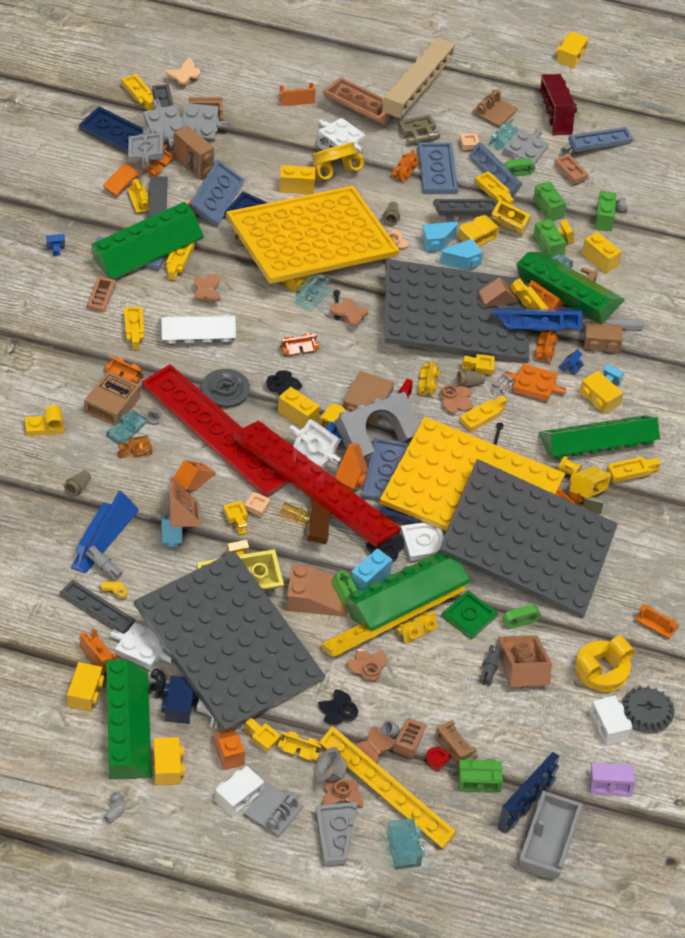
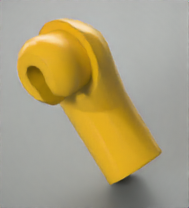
M102 581L101 591H111L119 599H124L128 596V589L121 582Z

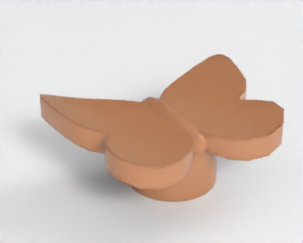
M212 274L207 276L206 279L200 276L196 277L194 286L198 290L195 292L194 298L203 301H220V295L215 291L220 282V275Z
M344 298L342 304L335 303L330 306L332 314L343 316L344 322L349 323L353 327L358 326L362 321V317L368 315L366 308L356 307L354 301L350 298Z
M372 727L368 733V740L358 743L357 747L378 764L379 755L394 747L395 741L388 735H382L379 727Z
M354 780L326 782L324 785L326 794L324 795L322 805L338 804L345 801L347 803L358 802L357 807L363 808L362 797L357 792L359 789L358 783Z

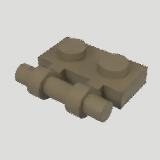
M430 114L401 120L398 123V127L404 137L411 136L406 139L408 145L413 143L417 145L419 142L427 140L431 142L436 138H440L439 131L433 132L436 130V124Z

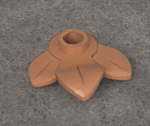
M446 385L441 389L440 397L444 400L443 406L448 412L455 414L458 410L469 411L473 409V404L468 398L473 393L471 389L465 386L455 387L453 385Z
M359 648L355 660L347 661V665L352 672L361 674L366 680L374 681L380 678L381 669L386 666L387 658L383 650L376 652L372 656L366 650Z

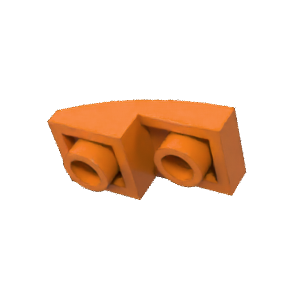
M124 164L105 182L103 187L118 198L127 186H131L132 181L140 173L129 165Z

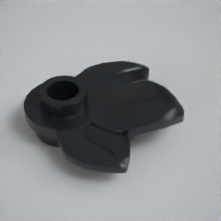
M286 370L277 371L275 375L268 376L266 380L267 388L272 392H277L279 395H282L290 387L295 390L303 387L301 382L292 377V373Z
M399 534L378 547H374L367 542L366 548L371 554L376 549H379L394 562L398 558V552L404 548V539Z
M334 690L333 700L318 702L319 709L326 715L324 718L326 723L332 725L340 724L343 721H353L358 716L357 706L351 702V697L341 690Z

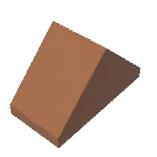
M500 277L478 292L484 307L517 303L518 301L510 286Z

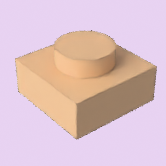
M477 133L460 134L462 150H473L479 142Z
M253 492L244 507L246 511L262 517L269 507L271 499Z

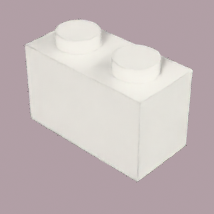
M616 695L593 701L590 714L605 746L629 740L632 724L626 718L624 707L621 702H618Z
M246 766L242 770H237L228 781L221 782L217 786L215 802L231 817H234L262 793L264 781Z

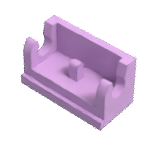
M591 763V775L589 776L590 794L632 796L635 784L633 765Z

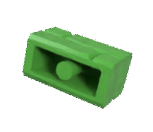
M548 181L537 184L533 200L547 219H551L552 222L564 218V210H566L567 204L552 183Z
M599 192L595 220L596 230L612 231L615 219L616 193Z
M547 219L535 223L533 238L544 254L553 259L562 258L565 255L567 242L552 220Z
M473 758L459 760V791L501 792L503 783L502 761H496L491 758L484 761L474 760Z

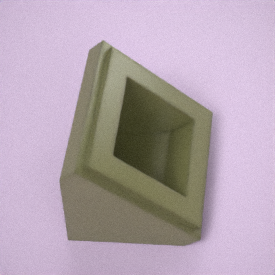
M595 497L585 498L583 507L601 515L604 501Z

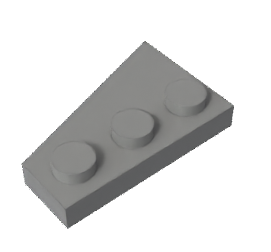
M358 802L315 806L324 866L346 864Z

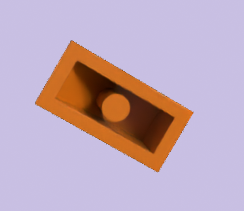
M353 443L349 444L335 478L339 482L356 489L365 484L368 468L360 445Z
M183 460L174 479L187 491H196L212 478L216 472L202 462Z
M232 729L225 733L212 734L223 769L228 770L244 766L245 750L239 734Z

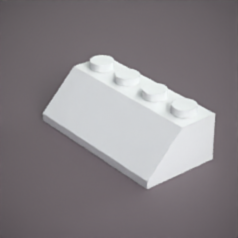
M234 315L160 317L161 339L165 340V343H177V340L184 339V343H195V339H202V342H213V339L221 338V342H232V338H236Z

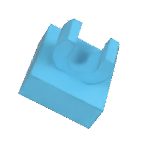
M609 364L603 369L604 376L613 384L620 385L624 380L623 371Z

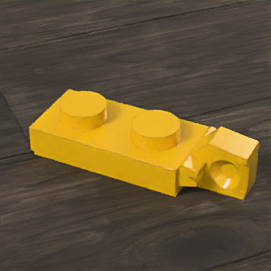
M137 74L121 79V84L137 103L143 104L148 111L154 109L152 91Z
M489 171L475 177L474 183L492 199H495L497 203L499 200H502L513 206L514 199L509 193L510 190Z
M195 243L170 253L166 261L169 280H175L178 272L184 270L193 252Z
M520 278L510 285L513 293L516 294L527 309H549L532 287L528 288Z
M124 307L127 341H132V350H140L139 340H144L142 307Z
M503 395L495 400L490 399L459 416V421L470 432H473L498 418L500 413L503 412L502 410L506 408L507 399Z
M642 456L610 463L607 465V471L611 474L613 483L653 474V472L660 470L661 463L658 458L647 460Z

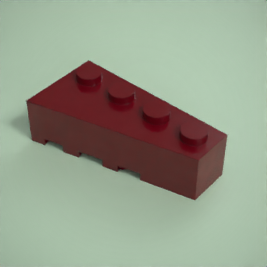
M541 74L540 91L543 102L546 104V113L550 117L549 124L553 126V136L573 135L574 114L577 113V104L574 103L573 95L570 94V89L566 86V80H563L561 74Z

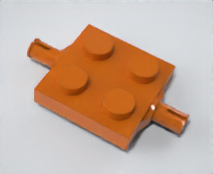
M522 363L521 369L517 374L506 371L504 379L514 381L512 392L548 402L554 392L565 395L566 388L556 385L558 373Z

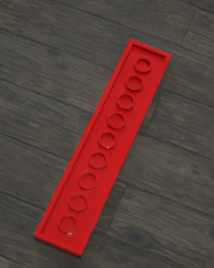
M171 364L142 381V387L260 494L268 497L290 483L233 439L234 432L242 429V427Z
M258 420L234 432L233 439L374 547L380 546L400 533L401 528L392 520L381 515L379 510L372 507L363 498H360L350 488L327 473L321 466L294 448L293 445L269 429L264 423Z

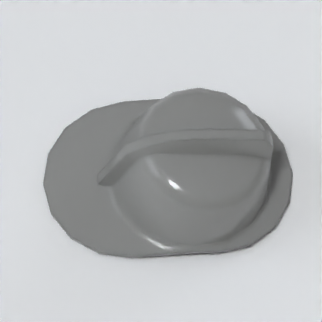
M336 747L326 750L317 761L315 774L319 782L325 780L336 782L345 777L344 773L347 768V762Z

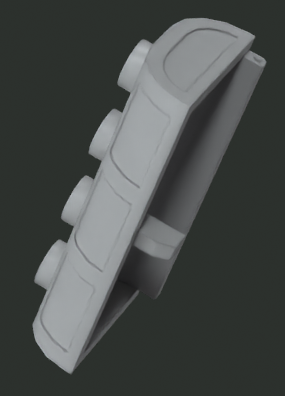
M542 791L519 859V864L524 870L549 879H555L560 876L583 803Z

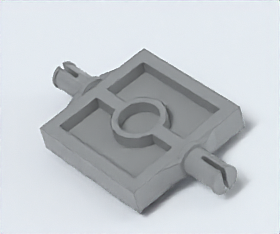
M154 99L152 103L155 109L144 111V120L150 128V133L163 132L164 142H168L170 150H173L174 132L183 128L184 124L176 105L161 107L159 99Z
M184 104V112L181 116L184 127L188 125L203 139L215 141L218 128H229V122L219 121L218 106Z
M146 126L143 127V134L129 137V163L142 162L143 167H148L149 160L164 158L163 132L150 133V128Z
M519 129L506 145L503 153L511 156L513 160L530 158L535 165L547 150L549 143L539 139V136L542 134L539 129H536L532 135Z

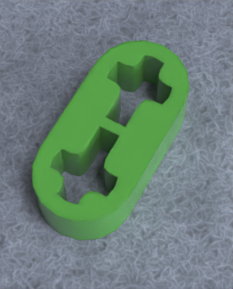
M530 158L510 160L503 164L515 177L530 175L535 171V165Z
M339 571L333 576L332 584L342 604L348 608L346 597L358 590L351 576L346 571Z
M528 605L506 612L502 620L507 628L512 629L537 621L541 614L536 605Z

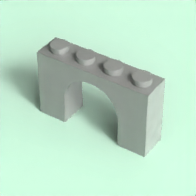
M397 391L387 395V398L384 400L380 397L371 401V405L361 404L355 407V411H343L339 413V417L334 421L346 449L349 444L357 443L360 445L364 458L375 452L366 432L368 416L380 415L389 420L399 442L412 440L420 426L406 393L398 394Z

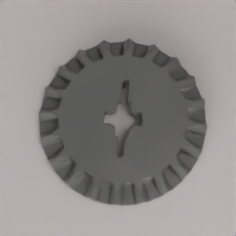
M218 369L205 376L202 381L201 391L215 404H218L219 407L225 405L228 408L230 405L235 407L237 403L242 404L243 400L247 399L250 393V384L248 379L238 371Z
M641 686L638 689L633 688L630 692L626 693L622 700L624 714L631 721L632 727L637 730L659 732L667 728L674 718V703H671L670 697L665 696L664 691L659 692L657 687L655 689H651L649 686L646 688ZM646 705L650 706L651 711H647Z

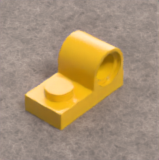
M57 405L48 406L44 410V416L25 417L26 436L64 434V420L61 407Z

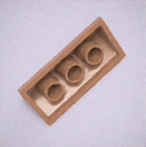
M342 77L323 90L322 94L329 101L384 128L392 116L382 112L383 104L381 102L383 97Z
M171 476L169 478L170 527L200 526L202 522L199 502Z

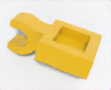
M476 354V358L464 356L462 369L471 370L475 368V372L493 375L495 356Z
M242 501L223 505V511L229 524L235 523L239 535L247 534L245 520H248V513Z
M252 718L245 722V732L252 735L251 740L266 753L281 740V735L265 723L261 727Z

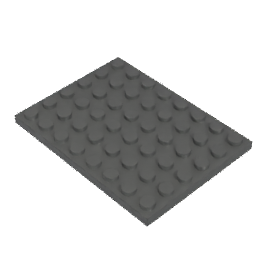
M386 259L384 343L474 356L476 354L495 356V359L528 363V329H508L493 313V308H527L517 296V303L484 307L478 295L481 289L499 277L509 286L519 278ZM521 279V281L526 285V280Z
M477 459L438 552L583 618L618 523Z
M235 551L134 601L136 609L224 733L323 681L325 678L323 671Z

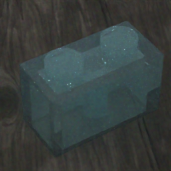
M414 818L389 821L387 835L395 870L420 867L422 858H425L424 845H420L421 832L419 826L415 825Z

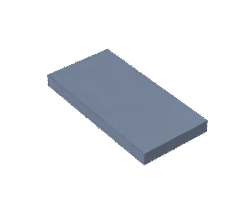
M419 142L418 155L423 194H458L452 143Z
M217 159L188 206L213 226L217 227L225 215V210L231 205L245 179Z
M374 437L372 446L375 452L370 455L368 472L366 474L367 480L362 492L363 499L380 501L384 490L399 465L403 452H406L410 443Z

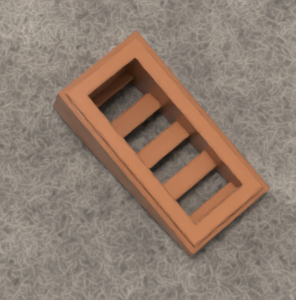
M98 276L87 308L105 312L114 293L116 280ZM96 297L103 298L104 301H103V300H99V299H95V298H96ZM94 302L100 303V304H102V306L95 305V304H93V303H94Z
M407 718L396 739L393 752L413 759L427 725ZM409 726H413V727L419 728L420 730L411 728V727H409ZM407 730L416 733L417 735L408 733Z

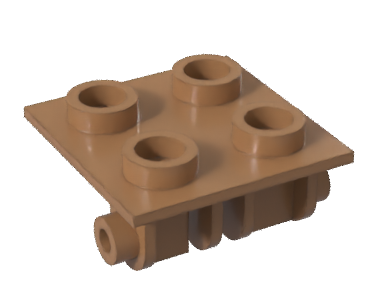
M497 89L493 90L490 95H487L472 112L500 127L518 108L500 99L501 91Z

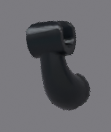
M155 668L151 672V678L155 679L156 682L149 685V694L156 691L155 698H159L161 690L166 684V675L162 670Z

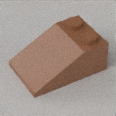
M291 564L287 611L344 617L347 615V607L342 604L332 584L333 575L311 566Z
M537 635L498 637V644L502 649L501 658L505 677L510 687L522 688L523 686L542 687L543 685H550L552 663Z

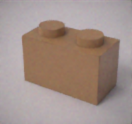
M586 322L584 350L620 353L623 341L622 325Z

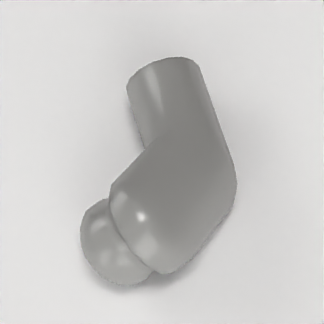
M113 792L110 795L111 809L103 815L107 823L114 821L125 810L124 797L121 796L120 792Z

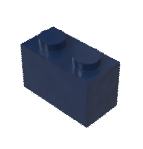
M171 675L170 683L165 684L164 696H167V700L162 701L161 713H165L166 722L190 724L195 691L185 677Z

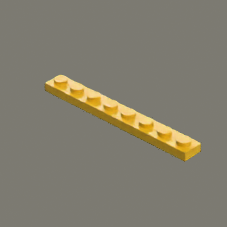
M465 585L373 631L359 624L321 643L322 650L332 657L340 656L343 652L359 646L360 643L368 639L375 638L384 631L391 630L394 626L408 621L417 614H422L427 609L440 605L449 598L456 597L459 593L465 591Z
M332 726L319 743L327 750L331 747H336L346 760L349 769L444 849L457 834L455 829L335 727Z

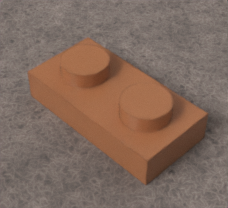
M570 154L555 159L554 164L574 185L588 179L589 174Z

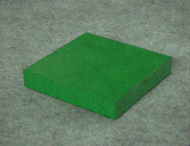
M466 591L442 612L441 617L472 640L497 618L498 612L470 591Z

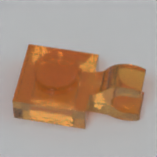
M148 435L129 438V443L118 444L119 451H117V454L121 459L128 457L131 453L134 457L153 453Z

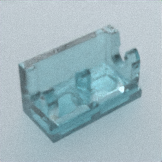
M319 273L311 275L296 291L295 304L312 312L332 291V288L323 282L329 284L331 281Z

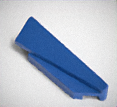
M493 308V313L508 329L563 330V327L581 330L582 309Z
M118 491L112 504L102 503L78 543L76 551L79 554L71 565V569L87 573L95 564L85 555L87 551L90 552L89 548L94 545L103 554L138 513V508L122 491Z

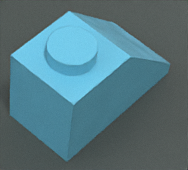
M458 223L423 224L421 238L425 252L442 251V249H445L456 237Z
M470 239L442 249L440 263L468 270L481 265L483 252Z
M161 515L162 543H166V546L169 547L178 546V543H182V527H170V515Z

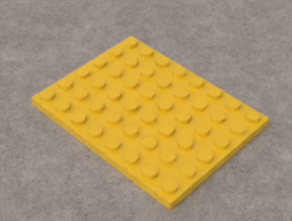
M354 186L226 212L227 220L269 284L399 256L398 247Z
M424 417L384 490L379 503L447 531L477 459L555 495L564 479L565 473Z

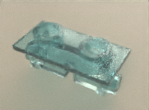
M512 119L509 123L505 122L499 128L500 132L496 131L490 137L492 141L487 146L493 144L497 150L503 149L518 131V128L511 124L514 120Z

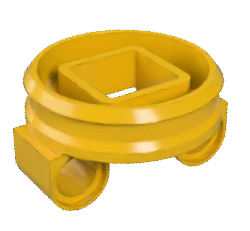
M350 142L313 153L311 157L315 167V179L317 181L329 179L333 174L331 161L341 158L346 171L355 172L362 169L364 160L362 153L358 154L355 143ZM352 159L356 162L355 168L351 164ZM321 168L324 169L325 176L320 174Z
M622 635L615 637L610 642H590L583 646L577 655L575 663L576 674L584 685L600 692L615 691L621 688L629 678L631 670L630 659L634 658L635 650ZM605 658L614 669L601 675L603 667L599 664L598 660Z

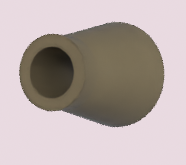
M393 201L388 204L383 214V220L388 225H395L400 220L398 204Z
M462 369V371L457 372V384L465 387L484 384L485 374Z
M83 470L79 474L67 479L64 485L65 491L71 496L81 494L87 482L91 479L90 473Z

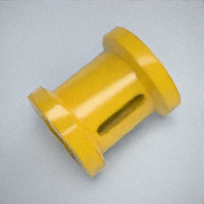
M564 456L557 470L572 476L574 473L581 471L582 464H576Z

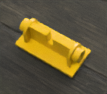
M134 179L131 188H127L135 211L136 213L149 211V196L145 186L142 185L140 180Z
M431 359L430 364H424L421 367L417 389L419 395L430 394L432 398H434L435 390L438 389L437 378L440 376V369L436 366L433 359Z
M424 612L422 615L414 618L412 622L408 621L398 625L396 632L399 636L403 635L404 644L437 629L436 612Z
M288 731V733L281 732L284 741L280 740L278 743V748L281 751L295 755L297 748L301 749L299 757L311 762L313 760L318 761L320 753L317 750H323L321 745H319V741L312 738H307V740L301 739L299 734Z

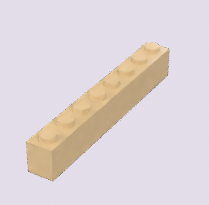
M439 37L434 42H431L428 49L423 51L421 57H418L416 62L411 64L409 70L404 72L403 77L397 80L396 85L390 88L387 95L383 96L381 102L383 104L382 112L401 118L453 58L456 43Z

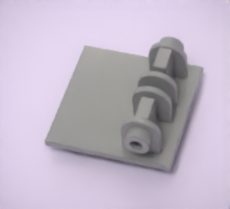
M268 784L244 814L280 836L304 805L298 802L299 796L293 792L286 795Z

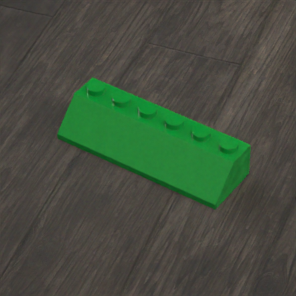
M184 201L92 243L93 259L107 277L114 280L204 238V235L194 212Z
M527 252L516 263L520 278L525 279L528 283L533 280L570 307L582 309V314L600 324H603L625 301L621 296L543 252Z
M648 415L539 431L547 455L554 456V459H561L565 454L580 456L585 451L599 453L604 448H607L608 451L618 450L619 446L625 445V448L636 447V443L642 442L643 445L654 444V440H660L658 417Z
M437 551L434 555L423 558L414 565L406 566L401 571L390 574L379 582L371 583L369 587L363 590L355 591L352 595L346 597L351 619L373 631L471 581L459 561Z
M106 660L109 780L152 778L148 671L129 660Z

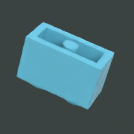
M376 549L351 571V578L357 590H363L369 587L371 583L379 582L390 575L392 559L379 549Z

